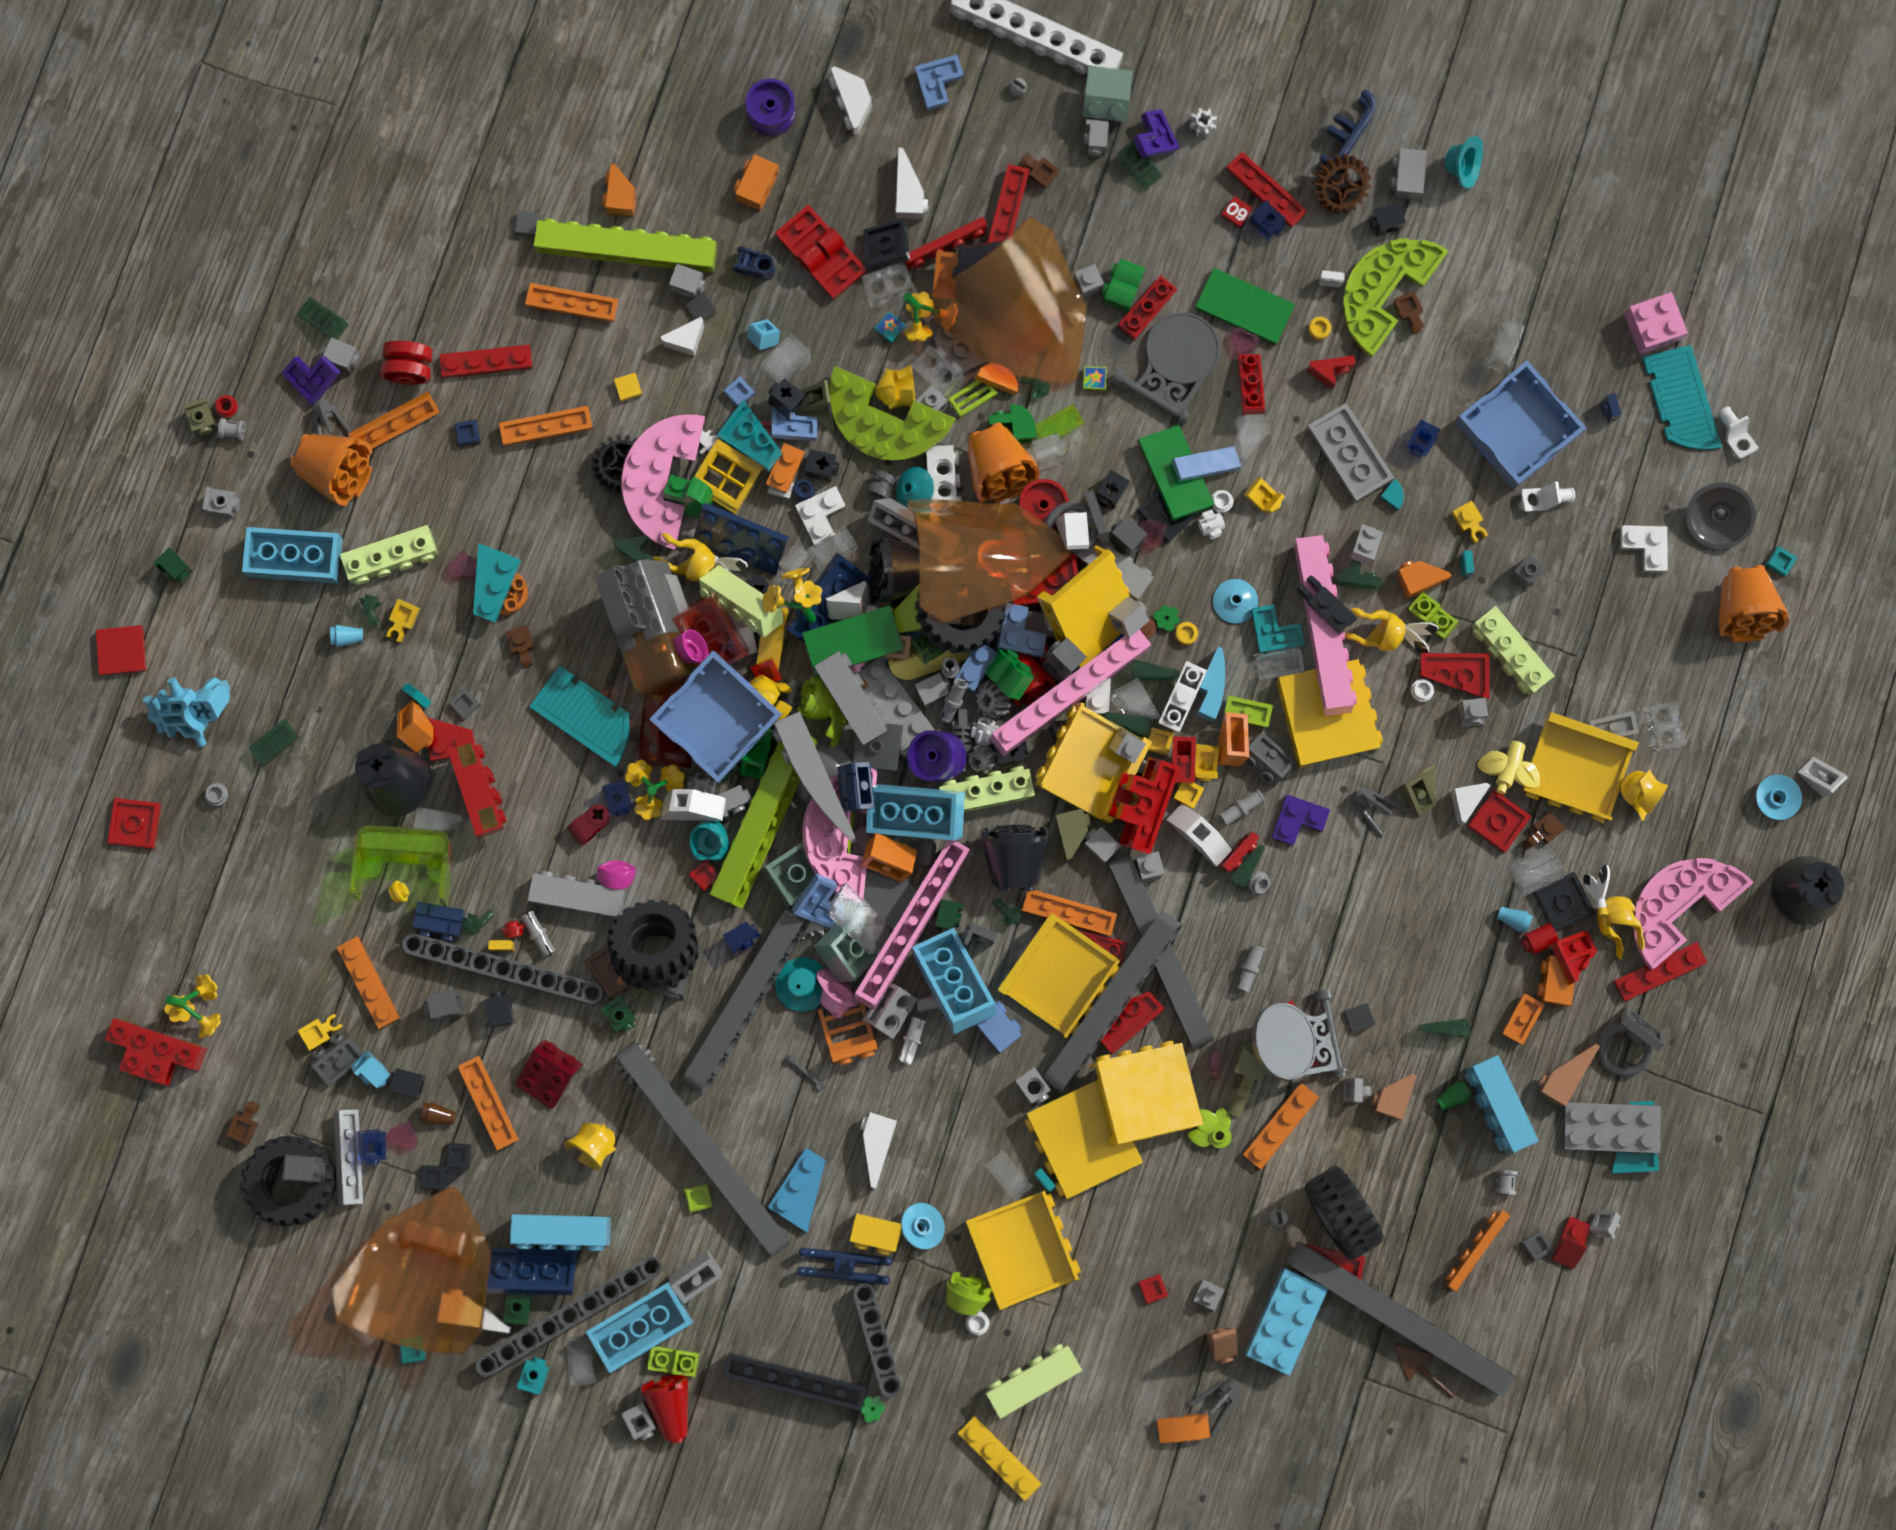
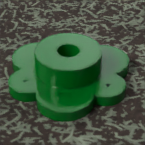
M1162 606L1160 610L1154 613L1157 627H1164L1166 631H1172L1180 621L1179 617H1177L1178 610L1175 607L1168 608L1167 606Z
M866 1396L863 1401L864 1406H862L860 1412L864 1414L863 1419L865 1422L878 1421L881 1418L880 1414L885 1410V1405L880 1402V1397L878 1396L873 1398Z

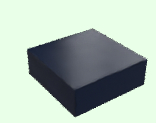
M477 419L454 423L459 447L481 443Z

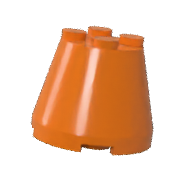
M995 423L988 429L981 432L975 431L969 435L970 441L967 444L972 484L975 495L980 502L994 500V503L997 504L1006 499L1011 500L1020 496L1023 489L1032 481L1038 480L1040 470L1036 461L1006 427H1003L1002 423Z
M304 434L296 454L291 458L290 465L295 469L297 476L330 501L346 506L348 501L354 496L358 498L362 494L372 472V467L369 466V455L372 453V448L368 442L354 437Z
M1756 565L1752 568L1742 569L1741 567H1733L1728 570L1729 574L1723 578L1721 585L1718 620L1721 637H1731L1732 642H1752L1765 639V634L1775 630L1777 632L1783 631L1789 625L1788 611L1763 565Z

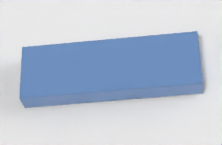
M1234 446L1177 457L1171 461L1178 482L1235 471L1242 467Z

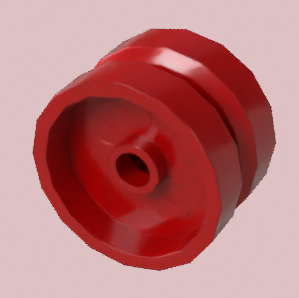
M402 340L388 341L383 344L382 357L386 361L381 363V378L405 385H423L430 382L431 369L427 365L432 362L433 350L431 347L417 342Z
M1051 479L1032 481L1023 489L1020 495L1018 516L1024 527L1027 525L1036 534H1045L1044 525L1048 514L1056 506L1069 502L1067 493L1059 483ZM1055 522L1053 526V531L1058 529Z

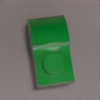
M1010 404L1008 414L1005 411H997L988 416L989 428L995 423H1002L1003 427L1011 428L1012 435L1020 444L1036 443L1035 421L1032 414L1026 408Z
M671 475L663 492V498L685 504L684 515L699 519L703 504L712 505L713 492L705 482L696 477L689 481Z
M771 729L743 757L740 775L761 779L764 775L773 742V731Z

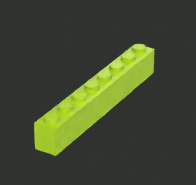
M548 218L544 219V221L537 220L534 241L536 253L670 269H675L676 265L679 264L705 273H714L717 254L716 241H713L710 237L696 239L690 238L686 234L670 236L668 233L661 231L652 234L646 233L642 229L627 231L618 226H612L610 229L601 228L598 224L583 226L574 221L557 223L556 220Z
M812 738V741L816 747L818 741ZM783 742L778 743L774 754L769 759L766 772L760 779V785L750 801L747 814L741 821V827L731 843V849L727 858L722 863V869L718 878L712 885L710 895L740 909H743L801 781L792 763L787 764L782 754V751L786 750Z

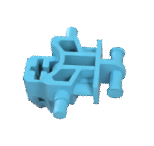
M172 677L167 680L172 695H167L165 690H160L155 698L152 695L143 698L142 701L149 711L148 719L150 722L155 723L158 733L166 731L167 736L170 738L174 737L176 732H180L184 738H193L198 747H203L207 743L203 732L209 724L208 721H216L228 704L230 686L226 680L220 681L214 677L207 680L202 689L194 693L191 689L182 688L178 684L177 679Z

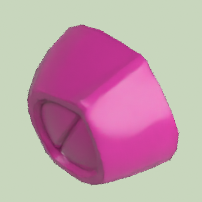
M687 630L672 639L678 656L687 663L703 662L709 655L705 640L695 630Z
M619 860L609 861L598 866L596 879L607 888L625 889L633 883L636 867Z

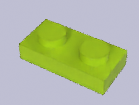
M1228 695L1224 714L1225 712L1248 714L1249 725L1268 728L1273 705Z

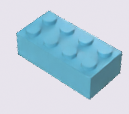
M246 527L242 572L248 578L339 584L340 554L342 553L343 539L338 533Z
M881 784L873 785L875 808L867 810L866 833L953 841L963 838L965 792Z
M954 928L912 947L913 958L954 1034L996 1015L995 1002Z
M1499 1055L1465 1068L1467 1073L1464 1074L1469 1087L1473 1086L1477 1094L1474 1096L1475 1101L1480 1109H1484L1487 1115L1484 1119L1490 1130L1493 1129L1497 1138H1494L1498 1149L1500 1151L1503 1150L1504 1154L1514 1153L1538 1142L1539 1140Z
M512 1215L510 1243H517L516 1248L526 1249L533 1248L534 1244H540V1249H557V1245H564V1250H580L581 1245H588L587 1250H604V1246H610L611 1217Z
M1282 1268L1244 1355L1290 1376L1328 1288Z
M670 1282L586 1331L609 1373L694 1322L682 1301L670 1286Z

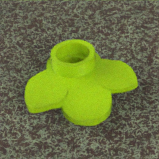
M834 704L829 710L831 724L825 734L827 737L832 738V748L838 745L844 727L849 724L838 704Z
M1223 1107L1218 1109L1215 1114L1211 1111L1200 1109L1203 1125L1188 1134L1189 1139L1200 1147L1210 1145L1218 1149L1227 1147L1232 1139L1229 1130L1231 1125L1230 1114ZM1217 1133L1224 1134L1222 1140H1217L1215 1136Z

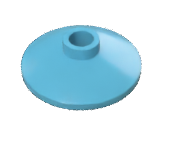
M1230 579L1220 584L1213 596V607L1216 614L1225 622L1240 624L1252 617L1251 609L1258 607V596L1255 589L1246 581ZM1238 596L1240 603H1234L1232 598Z
M1772 775L1765 778L1759 784L1756 791V802L1760 811L1765 816L1774 820H1785L1798 812L1802 803V793L1798 784L1790 777ZM1775 794L1780 797L1779 802L1773 800Z
M916 1203L905 1210L901 1219V1229L905 1239L918 1249H931L938 1245L944 1236L945 1226L943 1218L938 1210L929 1204ZM917 1225L921 1226V1232L918 1230Z

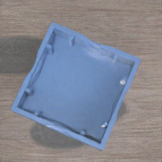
M1528 361L1520 365L1503 379L1496 389L1480 398L1455 421L1459 429L1513 490L1580 436L1586 429L1570 408L1554 395L1548 383Z
M712 651L690 675L686 683L670 696L650 720L673 742L679 744L688 752L693 760L719 783L783 714L715 651Z

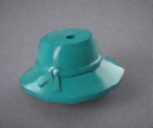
M1476 135L1469 137L1463 144L1451 146L1446 154L1445 170L1456 176L1459 185L1463 189L1473 187L1478 179L1483 157V140Z
M806 957L788 961L775 982L778 999L788 1009L805 1012L816 1009L821 1004L820 997L822 993V987L817 980V972L824 968L817 961Z

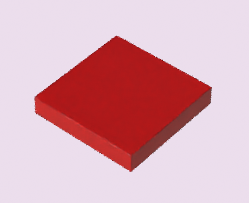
M142 625L96 630L100 676L147 671L144 628Z
M1494 789L1467 827L1504 854L1531 816Z
M114 798L107 844L155 849L161 803Z

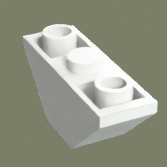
M832 67L831 76L828 79L832 90L836 89L839 95L836 97L839 109H844L845 125L848 130L852 129L854 136L858 135L871 109L869 92L864 79L837 67Z
M1186 661L1158 722L1159 724L1178 733L1180 732L1207 670Z
M673 789L664 797L660 819L722 821L726 798L694 789Z
M1183 803L1166 819L1215 867L1232 851L1215 828Z

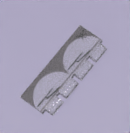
M843 883L830 904L832 908L828 915L839 926L842 925V929L854 940H857V943L868 954H872V957L876 960L894 929L850 886Z

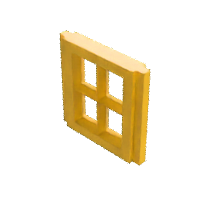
M717 439L694 477L702 480L711 488L715 502L736 514L764 467ZM718 454L732 462L727 473L712 465ZM736 465L750 473L745 484L730 476ZM709 468L723 477L718 487L703 479ZM727 480L742 488L736 499L721 491Z

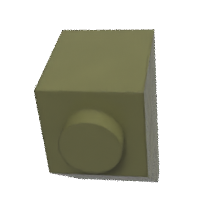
M1083 809L1055 815L1065 862L1072 859L1086 836L1088 827H1091L1088 813L1084 814Z

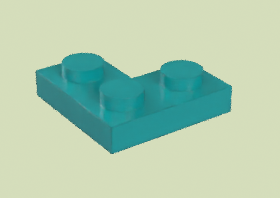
M1275 605L1251 609L1259 654L1304 647L1301 623L1278 626Z

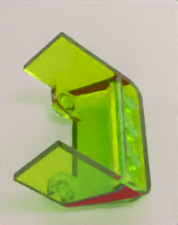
M366 825L358 830L349 891L355 901H360L362 879L378 877L381 874L383 862L428 865L429 878L434 883L440 884L438 899L442 906L448 907L451 882L450 839L444 831Z

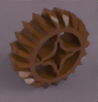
M1343 153L1340 158L1338 154H1334L1333 160L1326 157L1327 164L1319 163L1321 170L1314 171L1317 178L1311 179V183L1315 185L1311 188V191L1315 194L1314 199L1316 202H1319L1321 208L1326 207L1327 212L1331 213L1334 210L1336 214H1339L1342 210L1348 214L1349 207L1356 210L1355 204L1357 202L1363 204L1362 196L1368 197V193L1365 190L1371 188V185L1368 183L1371 180V176L1367 174L1369 169L1363 166L1364 162L1360 159L1357 160L1354 155L1349 157L1346 153ZM1348 168L1355 171L1356 181L1349 178ZM1326 187L1333 189L1334 199L1327 197Z

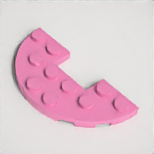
M678 415L653 424L633 443L622 468V496L632 521L648 538L674 550L676 546L667 543L662 537V533L670 534L674 539H678L685 505L663 500V492L667 485L673 456L695 461L705 416Z
M871 768L873 785H876L878 769ZM837 774L831 777L830 781L841 804ZM811 798L804 815L802 830L804 850L809 864L815 874L836 882L837 888L833 893L850 902L863 903L867 869L861 866L863 856L847 853L848 838L833 825ZM867 810L858 811L860 813L867 814ZM844 812L850 824L851 812Z
M1707 858L1678 861L1658 872L1645 885L1635 905L1636 912L1634 916L1642 926L1643 938L1645 940L1644 950H1640L1637 945L1636 930L1633 928L1634 939L1645 964L1652 971L1687 941L1672 922L1703 896L1719 913L1754 882L1737 868Z

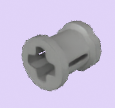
M225 418L220 419L218 427L219 438L232 437L238 438L239 441L244 440L246 423L244 421L231 422L226 421Z
M1498 1169L1499 1181L1495 1193L1516 1195L1517 1192L1514 1189L1518 1171Z

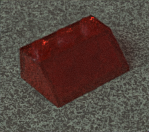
M714 591L697 600L672 618L681 634L690 629L697 631L705 640L708 653L710 654L712 651H715L729 665L748 655L750 649Z
M663 692L644 694L638 760L642 759L646 764L669 767L675 764L680 768H691V755L679 744L673 742L650 720L657 710L670 698L671 694Z

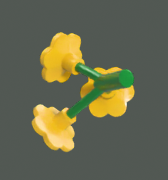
M907 292L904 294L903 299L907 302L906 308L914 318L913 326L904 332L908 341H924L927 337L933 335L930 327L927 325L922 326L919 320L921 317L927 318L931 316V312L943 318L942 324L945 330H949L950 326L955 324L958 314V307H956L957 304L955 302H951L946 309L939 308L938 310L934 308L935 303L926 292L920 294Z
M798 568L781 575L782 579H793L796 593L794 600L796 603L781 597L780 586L770 585L767 592L763 595V610L774 612L777 605H786L801 610L807 621L813 623L816 620V616L812 612L811 607L812 605L820 604L822 589L820 586L814 585L812 581H805L803 583L802 576L809 572L810 568Z
M641 759L636 763L628 765L625 780L634 787H638L641 783L648 787L647 791L649 794L645 797L639 796L636 799V806L634 808V812L637 815H641L643 820L649 821L661 815L662 801L654 796L658 788L666 786L669 792L673 789L684 788L685 774L679 771L677 765L672 764L669 767H663L661 769L662 776L660 777V782L657 784L649 782V774L652 772V767L646 764L644 760Z
M208 974L198 975L195 978L194 992L181 997L175 995L167 996L165 999L167 1005L164 1008L165 1013L169 1015V1019L173 1023L179 1021L188 1022L190 1014L196 1018L197 1023L201 1025L198 1030L201 1039L211 1036L221 1022L219 1019L220 1014L215 1013L208 1017L200 1016L195 1012L194 1005L190 1003V999L195 996H201L205 1001L217 998V985Z

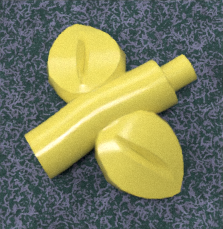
M1519 741L1510 742L1507 755L1499 751H1491L1485 754L1477 764L1482 772L1488 775H1498L1496 792L1504 795L1507 788H1511L1514 780L1528 788L1540 786V775L1537 768L1530 762L1522 761L1526 746Z

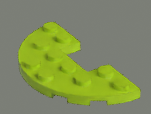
M1397 239L1375 247L1356 264L1344 290L1343 311L1345 322L1352 338L1368 356L1372 358L1399 321L1381 309V307L1403 276H1406L1423 288L1449 250L1427 240Z
M834 366L829 390L833 417L845 438L854 447L869 456L894 461L918 457L928 452L938 442L940 443L956 420L952 416L917 401H913L905 421L874 408L868 404L876 383Z

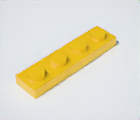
M975 1416L958 1432L1025 1501L1042 1484Z

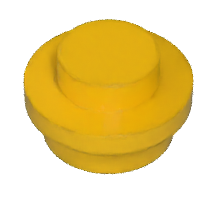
M398 880L394 881L392 886L388 888L391 898L396 903L406 902L409 895L407 886Z

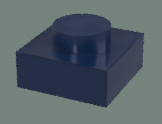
M1616 393L1607 395L1601 403L1602 414L1607 417L1608 422L1615 421L1621 416Z

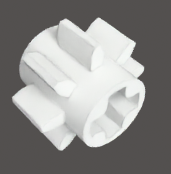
M1199 108L1197 115H1191L1190 119L1194 122L1190 124L1189 128L1195 129L1196 136L1204 134L1205 137H1208L1209 130L1215 132L1216 126L1213 123L1216 122L1217 117H1212L1210 114L1211 109L1202 111Z
M1213 510L1202 513V519L1198 520L1202 535H1209L1210 539L1221 536V530L1225 529V523L1221 514H1214Z
M982 717L978 720V723L973 722L971 737H975L977 744L982 746L990 745L992 743L990 736L999 726H995L993 719Z

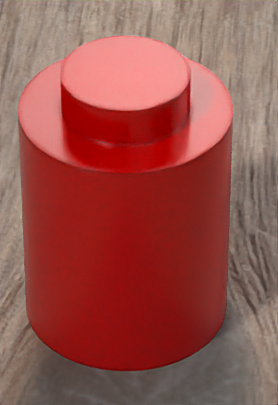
M1547 923L1523 934L1524 939L1521 940V943L1527 953L1530 952L1532 955L1551 948L1550 944L1559 939L1553 926Z

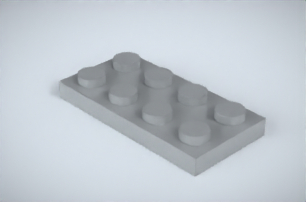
M1347 403L1308 425V430L1354 502L1359 501L1394 479Z
M881 658L876 659L858 673L869 685L864 692L866 694L870 692L876 702L874 708L877 713L882 712L888 723L903 725L901 755L908 751L912 739L919 733L926 730H935Z
M1568 1102L1565 1106V1149L1660 1153L1661 1106Z

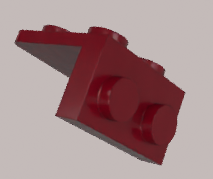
M544 1039L533 1050L516 1081V1086L547 1107L554 1108L569 1082L580 1071L583 1064L577 1061L574 1056L560 1050L554 1043Z

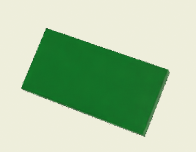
M1213 268L1195 309L1277 345L1295 304Z
M1179 425L1138 438L1139 448L1172 521L1213 508L1214 502L1202 477L1178 482L1171 461L1177 457L1192 455Z
M891 606L802 633L815 677L820 675L814 666L837 651H840L841 654L846 653L852 663L849 666L851 667L904 650Z

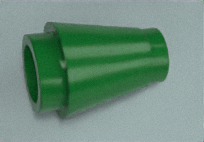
M1461 1081L1459 1083L1455 1082L1436 1099L1444 1111L1469 1102L1468 1099L1473 1096L1465 1082Z

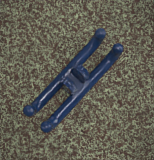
M1362 90L1361 96L1358 98V103L1364 107L1365 111L1357 124L1339 114H1336L1333 118L1334 122L1350 132V134L1331 125L1326 129L1330 136L1344 143L1338 152L1340 158L1343 153L1350 154L1373 117L1376 109V99L1368 90ZM1327 155L1320 156V161L1317 163L1318 169L1321 170L1319 163L1327 164Z
M801 1248L799 1250L801 1257L835 1260L834 1270L798 1267L797 1274L799 1276L888 1285L890 1283L888 1276L854 1272L855 1263L890 1266L892 1264L890 1257L813 1248Z

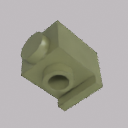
M205 398L183 405L191 430L195 435L205 436L212 433V430L217 429L210 404ZM203 415L201 420H196V417Z

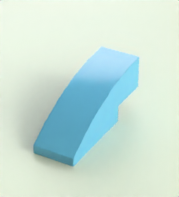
M1219 646L1198 690L1206 696L1197 716L1213 723L1221 706L1225 686V660L1223 648Z

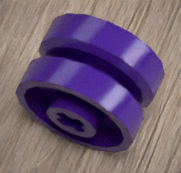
M772 78L763 79L753 84L747 93L745 101L748 121L753 129L767 136L780 135L787 131L794 123L796 115L794 95L789 86L781 80Z
M926 730L912 739L907 751V761L911 771L920 779L945 782L955 779L962 772L966 764V751L961 740L952 733Z

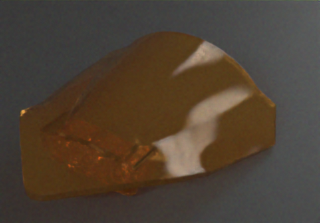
M1030 217L988 255L932 292L934 320L1001 373L1059 383H1072L1076 380L1079 371L1087 307L1074 282L1053 231L1033 217Z
M943 499L908 501L909 511L912 512L916 522L919 542V606L943 623L994 608L1027 595L1072 553V549L1066 550L1061 535L1015 503L985 504Z
M455 1187L446 1188L382 1224L331 1290L336 1322L403 1347L432 1353L464 1355L483 1329L492 1251L459 1189Z

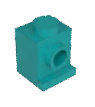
M533 1356L532 1360L527 1359L517 1388L538 1395L542 1394L551 1366L546 1365V1360ZM532 1370L538 1373V1377L535 1380L530 1378Z

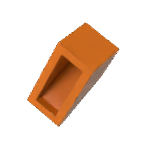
M1408 561L1400 565V569L1395 574L1406 598L1447 582L1452 577L1450 572L1421 561L1416 563Z
M413 699L397 713V737L418 753L422 748H427L432 743L433 726L417 701Z
M1225 712L1218 739V765L1240 767L1249 758L1248 714Z

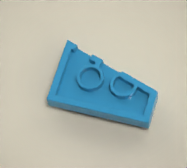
M806 1148L768 1208L805 1232H808L826 1160Z

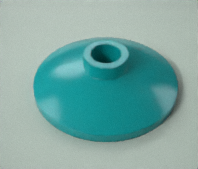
M912 467L907 469L899 477L896 484L895 494L897 502L914 512L923 510L932 499L934 482L930 473L923 468Z

